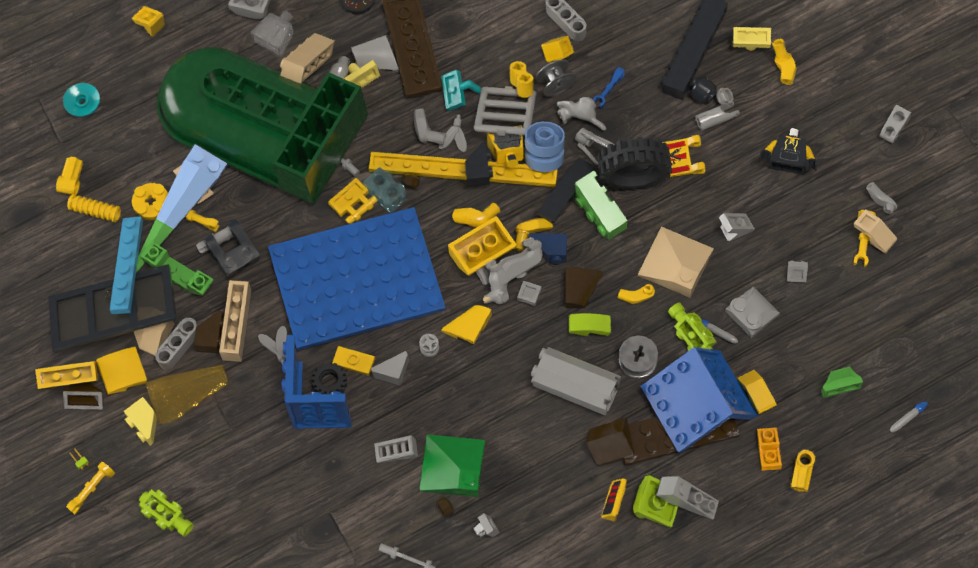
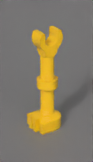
M190 210L185 216L188 221L203 224L214 232H217L220 226L218 225L219 221L198 215L194 210Z
M865 210L859 211L858 218ZM862 232L859 234V251L854 257L853 264L856 265L857 260L862 259L864 260V267L868 265L866 250L870 237Z
M104 462L98 465L99 471L90 482H86V487L81 493L67 504L66 507L73 514L79 511L83 501L91 492L96 490L95 487L104 476L112 478L115 474Z

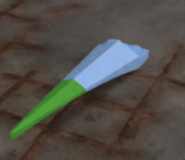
M196 144L194 145L187 158L184 159L138 256L136 273L145 264L141 255L151 242L159 246L188 212L218 181L227 167V163Z

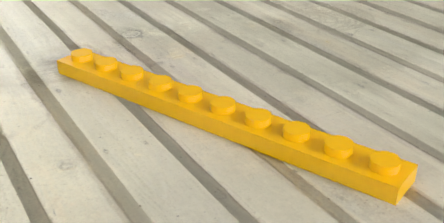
M371 152L369 172L402 175L411 173L416 176L467 180L465 159ZM488 161V166H492L493 177H490V182L556 187L558 169L550 172H539L531 169L526 164H518L516 167L510 168L507 166V163L498 164L497 162Z

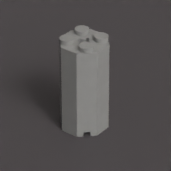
M550 347L547 349L542 348L539 355L541 360L538 366L535 365L531 372L533 386L606 415L617 394L615 385H620L621 376Z

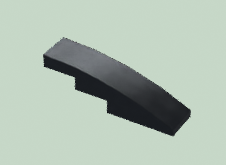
M579 157L553 189L537 215L554 223L572 203L575 196V182L594 171L595 166Z

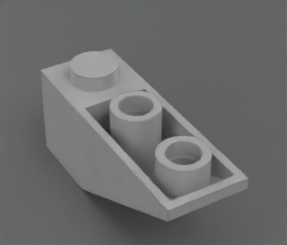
M679 476L662 477L657 492L658 497L670 504L709 519H714L719 501Z

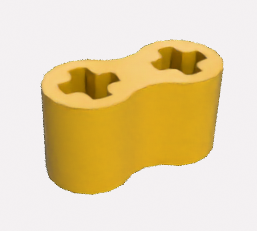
M520 61L511 63L510 83L517 88V94L520 97H530L533 94V76L526 71L525 63Z

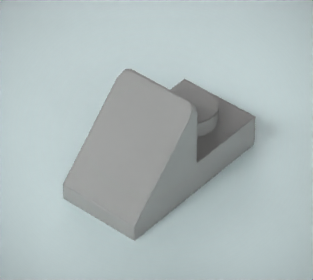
M723 213L719 217L722 222L720 228L728 241H732L755 230L747 214Z

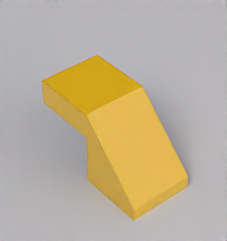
M755 370L737 378L741 387L747 392L753 408L759 414L776 406V402L763 378Z

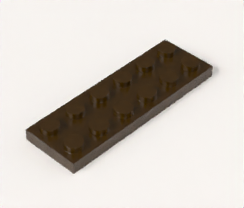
M382 0L406 98L442 91L443 88L420 0Z
M658 417L628 424L635 455L623 459L625 466L679 453ZM735 418L728 419L685 451L739 437L740 434Z

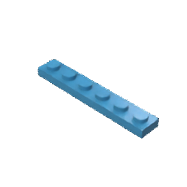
M142 217L123 218L110 303L111 314L131 312L143 226Z

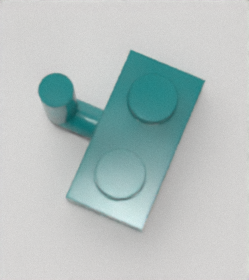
M458 70L441 76L445 105L449 111L466 105L463 90L469 88L477 94L481 92L482 88L470 80L462 83L461 72Z

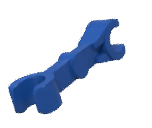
M621 67L616 69L612 81L607 84L604 92L593 98L595 103L598 100L602 101L599 105L600 109L605 106V98L608 93L624 77L625 70Z

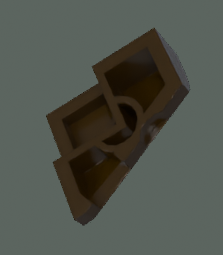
M566 267V308L586 307L599 279L602 278V271Z

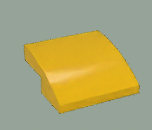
M136 347L113 352L96 360L108 395L127 390V387L142 385L147 382Z

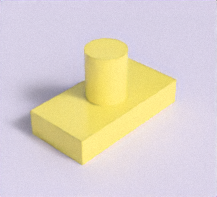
M734 27L733 47H746L749 51L756 48H770L771 28Z
M372 60L361 68L356 63L350 64L348 66L350 75L343 79L355 83L362 88L380 77L376 63Z

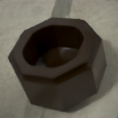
M405 173L402 175L401 183L417 188L420 178L414 174Z
M442 497L437 500L436 504L445 517H449L454 513L453 505L447 498Z

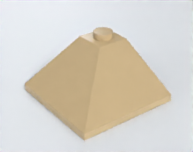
M661 227L638 276L691 298L714 248Z

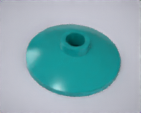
M78 83L71 86L63 97L64 108L69 114L76 117H85L92 114L100 103L99 92L94 86L87 83Z

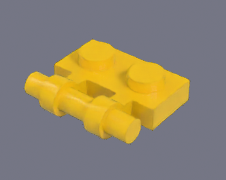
M355 178L329 200L328 203L341 217L348 213L350 216L345 221L348 224H352L354 221L360 220L361 215L367 210L370 211L378 200L375 196L367 199L365 196L369 194V190ZM360 201L362 205L355 210L353 207Z

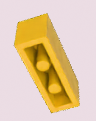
M96 361L35 369L38 389L99 381Z

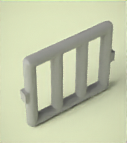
M505 86V88L482 87L474 130L476 132L497 133L499 136H505V134L525 135L527 128L532 123L536 92L533 90V94L528 97L527 102L488 100V94L520 96L517 94V89H513L510 86ZM485 107L526 110L525 115L485 112ZM483 119L524 122L522 128L482 125Z

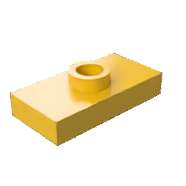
M338 346L332 364L337 363L343 369L369 376L375 356Z

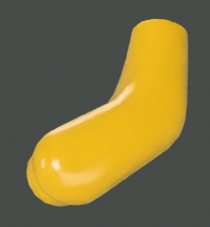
M646 284L636 291L621 289L618 298L631 304H638L651 298L655 293V289L651 284Z

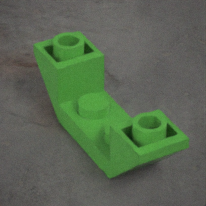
M151 242L141 255V258L152 268L169 264L172 282L191 294L203 296L214 281V279L197 270L195 273L169 257L167 250L154 242Z

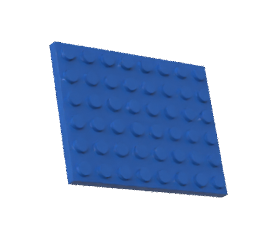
M414 207L268 246L292 334L295 335L297 351L446 310Z

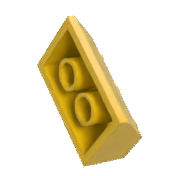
M497 216L448 244L450 256L459 269L468 276L484 267L489 261L496 260L517 247V244Z

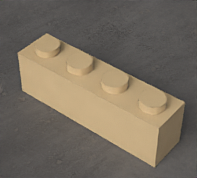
M314 33L304 43L299 44L297 49L291 51L290 55L283 58L280 68H282L281 76L301 84L331 57L334 40Z
M229 280L219 351L224 361L242 362L251 297L249 282Z

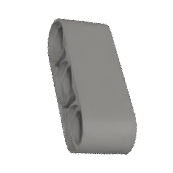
M546 0V13L574 41L584 40L586 37V22L564 0Z
M183 319L157 350L155 357L161 369H172L194 342L197 328L194 319ZM188 327H194L193 330L189 332L185 331ZM177 341L182 342L179 346H173ZM165 356L170 357L167 361H161Z

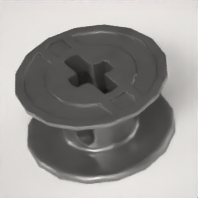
M567 60L553 61L544 66L535 76L536 81L539 83L548 82L543 90L545 96L559 95L568 90L577 80V76L573 73L564 74L569 66Z
M638 335L630 337L623 342L619 352V364L622 371L626 375L638 379L652 374L657 367L658 350L654 342L645 336ZM639 352H641L642 356L639 357L638 362H635V358H637Z

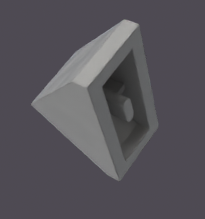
M405 351L371 368L373 377L401 385L409 362L407 352Z

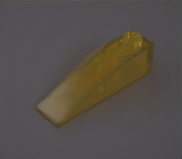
M223 365L164 376L146 382L148 393L160 425L181 418L189 409L195 408L207 396L210 397L228 384Z

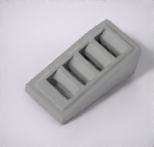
M411 435L374 444L377 463L418 457L416 439ZM398 445H401L402 453H399ZM390 446H393V455H391ZM383 447H385L386 449V456L384 457L382 451Z

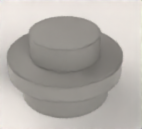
M729 88L718 89L717 101L721 105L733 101L732 91Z

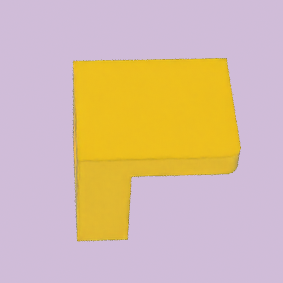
M569 36L551 39L541 45L547 62L564 59L574 53Z

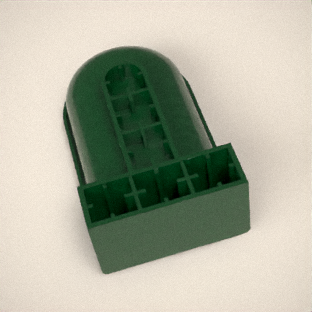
M218 47L196 49L176 60L166 72L157 97V111L161 124L175 141L190 149L196 144L227 163L228 166L312 204L317 201L368 116L361 86L328 72L318 88L304 82L300 84L281 76V72L233 51Z

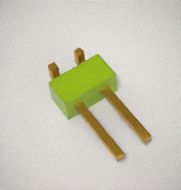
M76 449L74 450L81 458L79 461L69 452L76 461L75 465L79 470H84L83 467L85 465L89 466L88 460L82 457Z

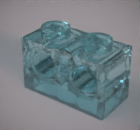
M380 167L363 181L364 186L369 190V194L375 196L378 200L377 202L389 213L393 212L407 199L405 187L401 183L397 184L393 180V176L387 170L384 171ZM378 181L384 182L382 185L376 184ZM392 193L397 194L395 197H389Z

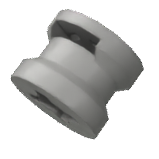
M425 334L420 338V351L424 356L433 357L439 352V342L435 335Z

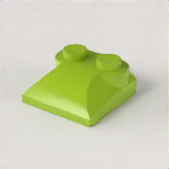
M650 475L645 476L633 505L634 514L638 518H647L667 527H672L678 506L670 504L657 496L661 480Z

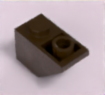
M217 311L197 326L194 340L196 352L219 354L224 323L222 311Z

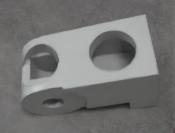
M896 105L886 121L880 137L893 144L899 133L908 123L911 112Z

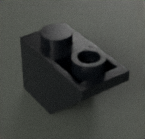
M486 142L481 143L465 161L468 187L489 185L490 177H493L492 166H488V160H491L490 149H486Z

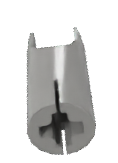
M731 101L695 116L699 129L703 131L737 117L740 112L738 110L731 113L724 112L726 109L733 107L734 102Z

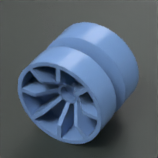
M537 122L527 128L525 132L524 159L528 167L539 172H550L558 169L563 164L565 141L563 129L552 122Z

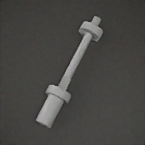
M342 158V168L344 170L347 169L356 177L360 171L352 164L350 159L345 160Z
M382 543L379 547V551L391 555L393 559L399 556L422 565L424 568H436L431 565L432 561L427 560L425 563L398 552V547L392 548Z

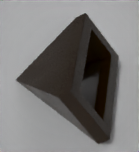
M88 382L63 390L64 409L103 410L104 408L102 390Z

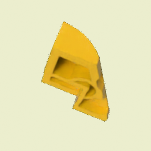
M475 305L444 326L441 331L456 339L459 337L475 344L479 334L485 329L491 318L492 311L487 307Z

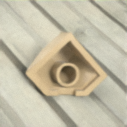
M140 308L137 317L139 321L165 313L154 308ZM170 321L134 331L139 349L155 356L157 350L171 332L174 322Z

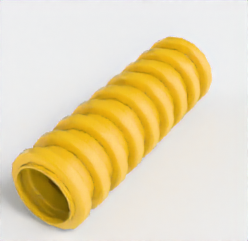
M72 194L67 203L68 210L79 211V213H84L85 215L90 214V216H95L96 218L101 217V219H106L107 221L112 220L114 223L118 221L121 213L119 206L115 207L113 204L109 206L108 203L104 204L102 201L98 203L97 200L93 201L91 198L87 200L86 197L82 198L80 195L76 197V194Z

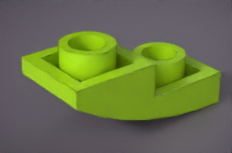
M590 313L570 314L569 333L588 336L589 333L608 336L611 333L610 316Z

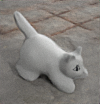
M583 97L577 103L572 101L557 102L559 107L557 114L564 124L574 117L590 121L602 130H606L605 125L596 119V104L592 98Z

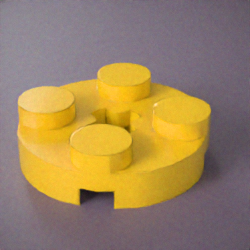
M148 183L137 187L132 197V206L135 213L145 220H156L168 192L163 185ZM150 198L156 199L153 205H149L147 200Z

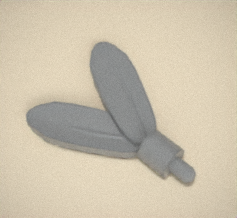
M459 114L454 119L453 126L446 132L445 144H439V149L447 148L455 138L458 149L463 153L466 152L467 142L460 128L462 120Z
M281 326L278 329L276 342L267 335L259 334L258 339L260 343L276 354L281 363L285 361L283 342H286L287 339L286 328Z

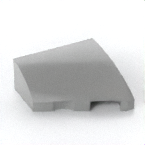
M386 35L351 47L352 55L359 68L373 60L377 65L378 71H381V69L393 70V72L399 71Z

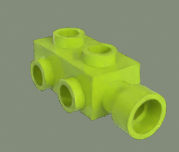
M681 303L673 305L668 310L671 317L675 318L678 322L674 326L677 329L676 335L686 341L689 345L687 347L688 351L693 347L713 349L712 347L717 341L695 312L686 314L685 308Z
M151 489L149 493L144 492L139 499V506L142 509L140 512L148 519L150 517L156 520L155 523L163 530L167 528L172 532L176 528L177 532L184 537L191 532L194 524L188 519H183L182 507L174 501L169 503L165 500L167 496L160 490L154 492ZM154 505H158L156 510L152 509ZM169 516H173L170 521H167Z

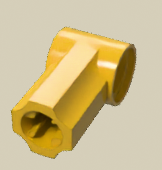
M76 157L66 159L62 176H59L57 179V192L77 195L79 176L83 166L82 160Z
M809 450L801 451L796 458L791 488L795 491L808 492L815 462V456ZM800 458H808L810 460V464H802Z

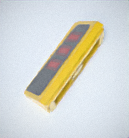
M626 479L612 481L601 515L603 519L616 521L626 489Z

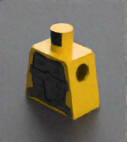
M487 132V146L498 164L507 163L508 167L513 168L518 165V161L523 160V135L505 134V136H499L497 133Z

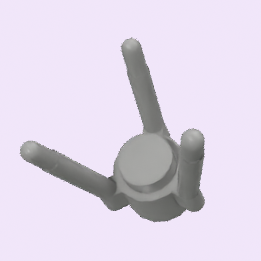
M585 128L580 129L575 137V140L579 142L577 147L582 149L595 165H598V162L585 146L590 147L593 142L606 148L608 144L614 145V143L593 134Z

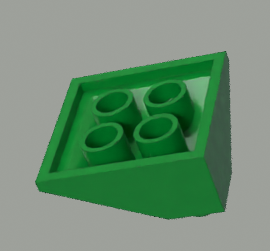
M427 434L420 492L479 497L485 440Z

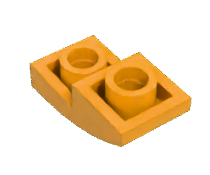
M777 427L757 429L762 471L782 469Z

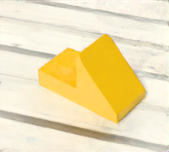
M145 6L132 17L135 24L143 26L152 37L165 25L161 12Z

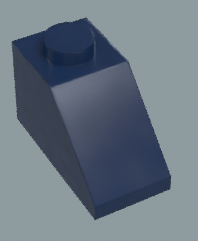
M529 233V238L532 237L534 240L542 243V257L547 262L552 264L566 262L567 234Z

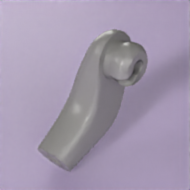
M874 182L867 185L866 189L873 201L883 206L887 214H892L897 209L896 202L882 192Z

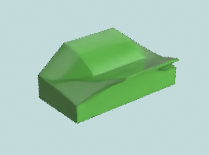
M851 367L830 372L826 383L821 389L823 398L854 391L861 389L863 381L861 376L857 375Z

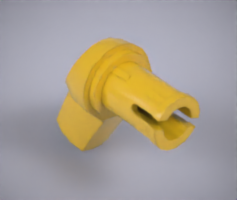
M777 39L773 41L772 45L776 53L774 61L781 70L780 81L783 84L792 85L797 69L792 55L787 52L784 40Z
M491 203L482 212L473 208L455 209L452 216L456 223L467 224L477 228L500 213V208L497 204Z
M535 218L518 224L515 228L517 233L515 243L517 247L514 250L522 252L526 248L522 242L528 239L529 233L551 230L553 224L544 218Z

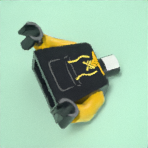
M794 128L789 129L788 136L780 135L778 140H773L764 150H761L758 159L759 161L765 159L766 163L769 164V169L804 175L805 170L808 171L809 168L817 171L818 163L811 148L806 145V140L799 138L800 131Z

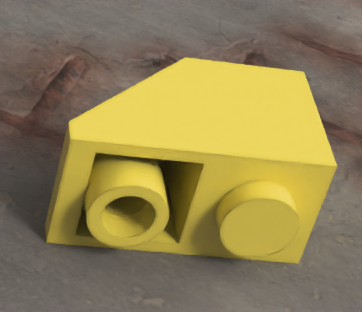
M142 397L124 411L127 416L125 421L131 428L135 427L138 430L136 434L142 442L147 441L151 446L154 442L157 416Z

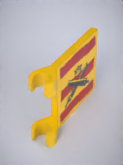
M699 135L666 142L667 147L669 146L672 165L670 177L705 173L704 162L691 165L688 147L701 146Z

